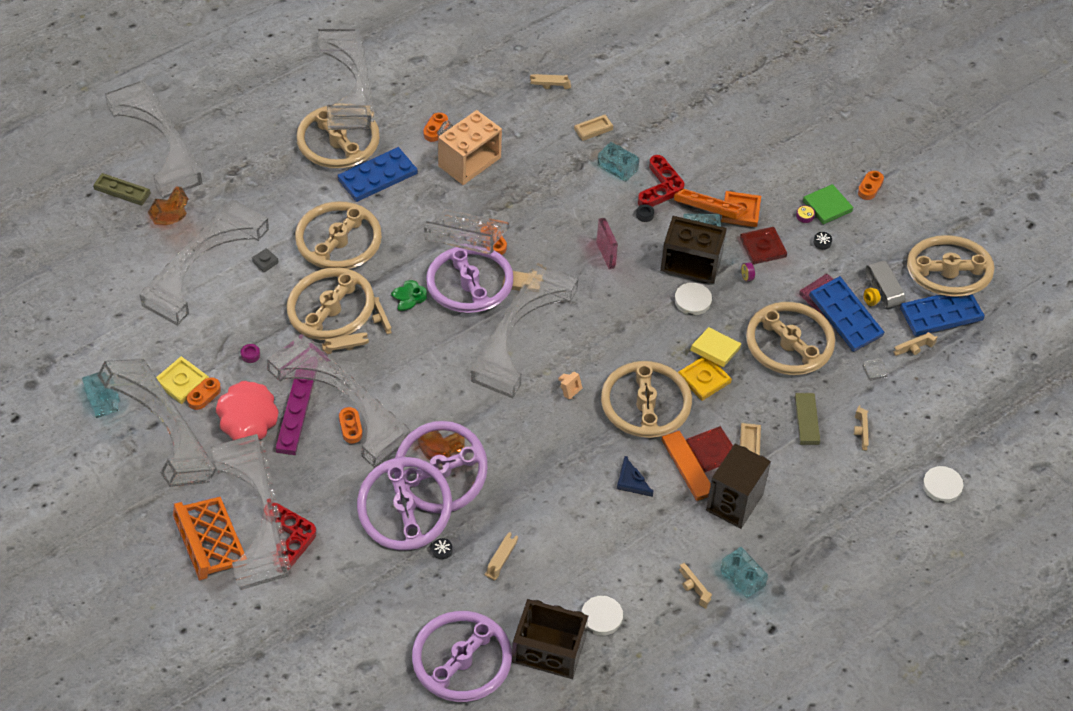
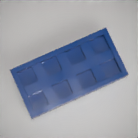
M397 147L338 174V180L355 202H358L418 174V171L405 153Z
M840 276L810 292L809 296L853 352L884 335L885 332Z
M973 294L958 297L935 295L901 303L900 310L914 336L982 321L985 316Z

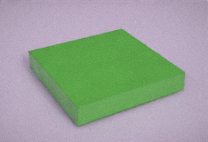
M833 184L803 197V202L814 209L815 216L823 225L853 212L854 207Z

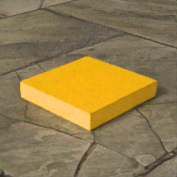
M704 357L678 372L701 401L724 388L732 381V378L718 364Z

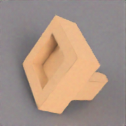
M572 372L570 375L563 374L558 378L561 381L560 387L563 390L564 397L569 400L583 389L580 376L576 372Z

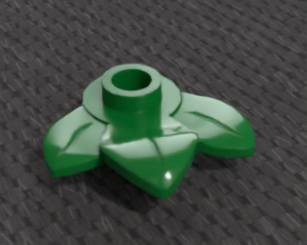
M407 280L404 281L403 286L395 288L391 296L400 300L397 308L398 311H404L413 308L416 303L424 302L427 298V290L424 286H419L416 281Z

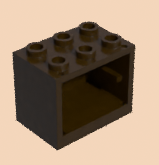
M672 216L664 241L660 271L714 284L723 255L727 228Z
M735 443L712 477L706 511L742 529L764 495L771 461Z
M527 599L512 643V663L573 679L587 636L589 615L580 611L567 610L558 605L545 604L540 600Z

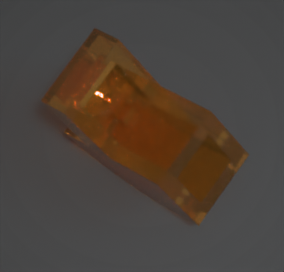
M176 186L168 200L155 198L148 213L155 225H170L179 222L187 214L184 207L189 199L183 188Z
M433 431L421 436L418 439V445L429 460L436 455H444L448 458L451 457V453L458 452L465 447V438L458 433L443 438L439 431Z

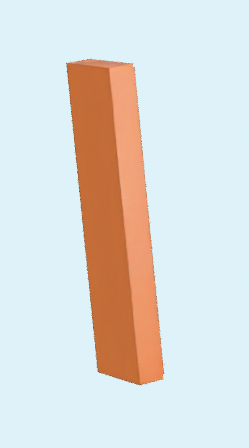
M683 189L674 194L675 201L736 220L746 213V208L691 190Z
M680 430L662 436L664 446L696 501L707 498L711 483Z

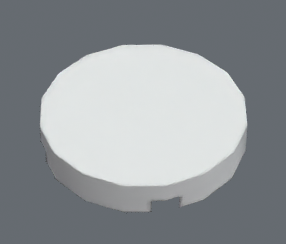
M686 283L681 285L675 293V305L685 314L700 315L709 310L711 306L712 294L702 284Z
M945 466L931 468L925 474L923 480L925 493L937 502L939 500L944 501V503L955 501L961 495L964 486L963 479L959 473Z
M596 596L585 602L582 608V612L589 615L587 630L593 631V634L603 636L612 634L622 624L623 610L620 604L613 598Z

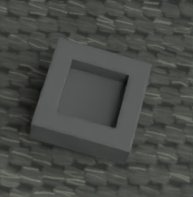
M267 248L252 257V262L263 272L268 271L279 263L278 258Z

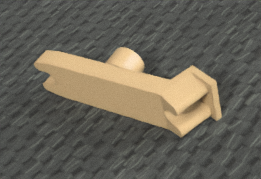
M530 75V84L543 85L545 89H549L551 85L563 86L564 89L571 88L568 75Z
M374 297V308L377 314L372 315L373 323L381 322L386 334L392 333L390 330L391 326L379 302V297Z
M928 332L925 335L895 346L896 350L893 353L897 356L911 351L914 355H917L921 351L919 347L923 345H928L932 348L936 344L938 336L935 337Z
M357 333L326 339L322 343L323 354H331L333 350L344 348L352 350L355 346L368 344L369 340L364 339L368 337V334Z
M859 405L855 418L860 420L861 426H854V435H861L862 450H867V446H869L868 410L860 408Z
M511 532L505 536L491 559L485 576L493 580L498 578L500 570L517 544V535L513 539H511Z
M682 563L679 571L687 580L683 583L684 589L689 591L693 588L700 596L699 605L706 609L712 594L706 590L689 567Z

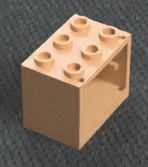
M478 110L474 111L438 137V166L462 185L466 184L501 158L502 128Z

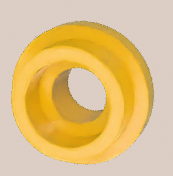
M867 288L864 291L863 298L867 305L875 306L880 301L881 296L877 289Z

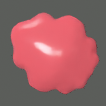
M241 381L230 386L228 393L219 398L216 407V413L221 419L220 429L239 445L265 438L267 430L276 425L279 413L276 405L273 403V394L265 385L255 382Z

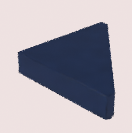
M624 456L617 489L653 497L654 490L648 486L638 469L629 461L628 456Z

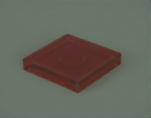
M775 227L740 234V240L753 265L787 257V251Z
M721 426L686 439L704 473L718 468L733 447Z

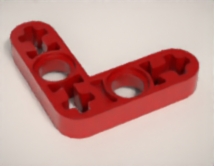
M653 155L649 162L650 170L661 184L640 192L638 195V205L656 206L674 198V194L684 189V181L661 155ZM669 173L671 176L664 177L662 174ZM658 191H663V192H665L666 194H665V195H658L657 192H658Z
M270 503L264 509L266 520L290 534V537L273 557L275 569L280 572H286L316 537V527L312 522L278 503ZM293 519L296 523L292 526H287L285 521ZM303 530H304V531L310 530L311 533L307 532L306 534H303ZM293 543L300 544V548L297 550H291L289 546ZM286 558V563L282 562L279 564V560L283 561Z

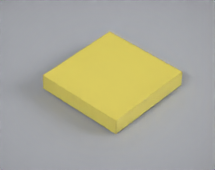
M708 327L692 344L690 350L724 367L739 351L741 343Z
M181 356L153 381L160 389L182 404L187 400L189 392L204 379L209 378V376Z

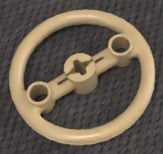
M342 104L328 105L312 111L301 121L297 130V144L302 154L313 163L327 168H347L362 163L375 152L380 139L378 125L372 116L360 108ZM331 114H350L362 119L369 126L372 138L364 151L359 150L357 143L348 140L346 127L343 124H335L331 120ZM316 121L320 129L326 130L329 133L330 145L333 148H342L346 159H328L312 152L306 145L304 137L309 125Z
M342 201L324 203L311 209L301 218L295 232L296 245L301 255L313 265L324 269H351L362 265L377 252L382 238L379 221L369 210L355 203ZM347 211V218L342 223L332 224L329 227V238L324 243L317 244L315 251L311 252L305 245L303 237L307 225L314 218L326 212ZM362 220H367L373 229V240L368 249L352 259L331 261L330 253L334 248L345 247L348 243V233L352 228L360 227Z
M951 235L934 236L922 240L911 249L907 261L909 274L917 284L928 291L944 296H967L981 291L991 282L995 269L992 257L982 246L969 239ZM944 244L964 247L977 254L972 259L961 260V257L956 253H946L943 255L942 260H931L927 256L917 258L923 250ZM940 271L941 275L946 278L957 277L959 271H970L975 275H982L985 272V275L978 282L964 287L942 286L924 277L929 275L930 272Z
M326 268L307 275L295 285L287 300V314L293 327L299 333L309 338L326 340L347 336L358 330L370 317L374 308V293L370 283L361 274L346 268ZM339 277V285L334 291L327 290L320 295V308L316 313L308 314L305 318L306 322L302 323L298 319L295 310L300 294L309 285L318 280ZM359 284L366 296L365 306L361 314L353 322L342 328L322 331L323 321L327 316L332 317L340 313V300L345 294L354 292L355 285Z
M779 302L767 305L754 314L747 328V344L752 355L765 367L782 374L801 375L816 371L828 362L835 347V334L829 321L817 310L801 303ZM778 312H798L815 320L821 326L826 336L824 352L820 354L817 347L813 345L808 346L800 339V328L795 325L786 326L779 320ZM762 322L766 330H774L781 337V347L786 351L796 350L802 356L804 365H785L767 357L760 350L755 339L757 325Z
M638 361L625 364L609 375L603 385L601 403L606 416L617 428L634 436L652 438L667 435L683 425L691 411L692 394L685 379L672 368L657 362ZM631 372L636 373V382L640 387L636 405L642 411L641 427L634 426L621 419L613 410L610 402V392L613 385L618 379ZM652 372H658L669 377L680 388L683 396V407L680 414L673 421L663 426L657 425L658 418L654 413L657 391L651 386Z

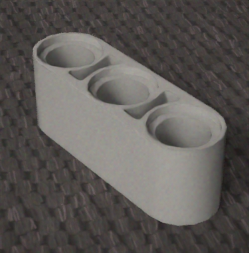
M886 261L866 265V275L873 288L879 291L880 301L885 308L905 303V294Z

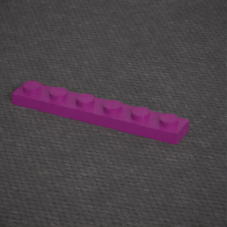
M300 354L276 445V453L296 455L320 362L318 356Z

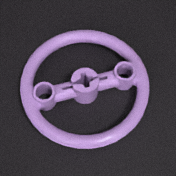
M477 245L454 247L441 253L430 264L426 275L427 288L434 300L450 310L465 313L485 311L500 304L508 296L513 286V270L506 258L490 248ZM467 255L485 256L501 266L505 274V283L495 296L489 298L486 289L480 287L479 270L477 267L469 265ZM448 260L453 261L454 268L460 271L462 289L472 294V303L456 302L439 292L435 285V274L443 263Z
M434 421L424 424L409 433L399 446L395 458L405 457L410 446L417 439L433 431H452L466 438L471 443V447H465L459 454L448 458L444 455H436L430 460V464L437 469L439 464L443 465V469L439 471L444 478H447L454 468L462 465L473 466L478 463V474L474 484L465 495L452 502V512L470 503L482 489L488 469L487 457L480 440L469 429L454 422ZM467 453L474 454L471 460L464 459ZM406 469L404 471L406 488L412 495L416 507L431 513H441L443 504L423 501L410 490V487H416L422 480L432 476L421 469ZM395 472V479L400 478L402 473ZM410 474H417V478L414 481H408Z
M412 457L394 458L375 467L363 481L357 498L358 517L366 533L380 545L394 550L418 549L432 542L446 527L452 510L451 491L442 473L430 463ZM404 467H414L427 472L436 480L442 492L443 508L440 518L435 526L425 535L421 533L420 527L416 523L414 516L416 503L412 495L407 491ZM395 472L402 473L398 479H393L392 474ZM384 473L388 474L391 483H393L396 494L393 503L397 512L402 515L405 526L404 534L406 539L404 541L392 540L380 534L373 527L367 515L366 501L369 490L373 483ZM400 489L402 490L404 499L407 501L406 508L409 514V518L407 517V512L403 507V498L401 496ZM411 528L418 529L417 534L414 536H409L407 533Z
M470 611L448 612L434 618L418 633L412 649L414 671L422 685L436 696L456 702L478 700L494 692L506 679L512 662L510 641L503 629L487 616ZM467 621L476 623L474 634L466 642L459 641L455 643L448 662L444 666L435 668L433 675L429 676L422 664V649L430 634L439 627L451 622ZM495 636L502 649V663L495 677L484 686L474 690L455 691L447 689L450 684V678L456 671L468 669L472 665L473 653L480 645L488 644L490 638ZM440 676L446 677L445 679H442V680H441V679H438V677H440Z

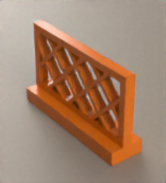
M221 497L183 505L182 502L174 503L173 517L199 580L207 579L208 574L247 564L248 560ZM218 504L219 511L217 513L208 510L209 506ZM196 510L201 513L196 518L189 515L188 511ZM204 514L214 518L211 524L201 520ZM217 519L226 523L224 529L214 526ZM198 524L208 528L204 534L195 530ZM211 530L220 533L217 540L208 536ZM224 535L232 538L233 542L231 545L221 542ZM204 540L214 544L211 550L202 547ZM217 546L227 550L224 556L214 552ZM230 552L238 554L240 559L232 560L227 557ZM214 557L221 560L218 565L210 566L209 559Z

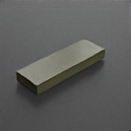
M104 173L99 176L93 185L94 190L141 206L151 194L148 188Z
M795 393L800 445H819L820 434L815 393Z

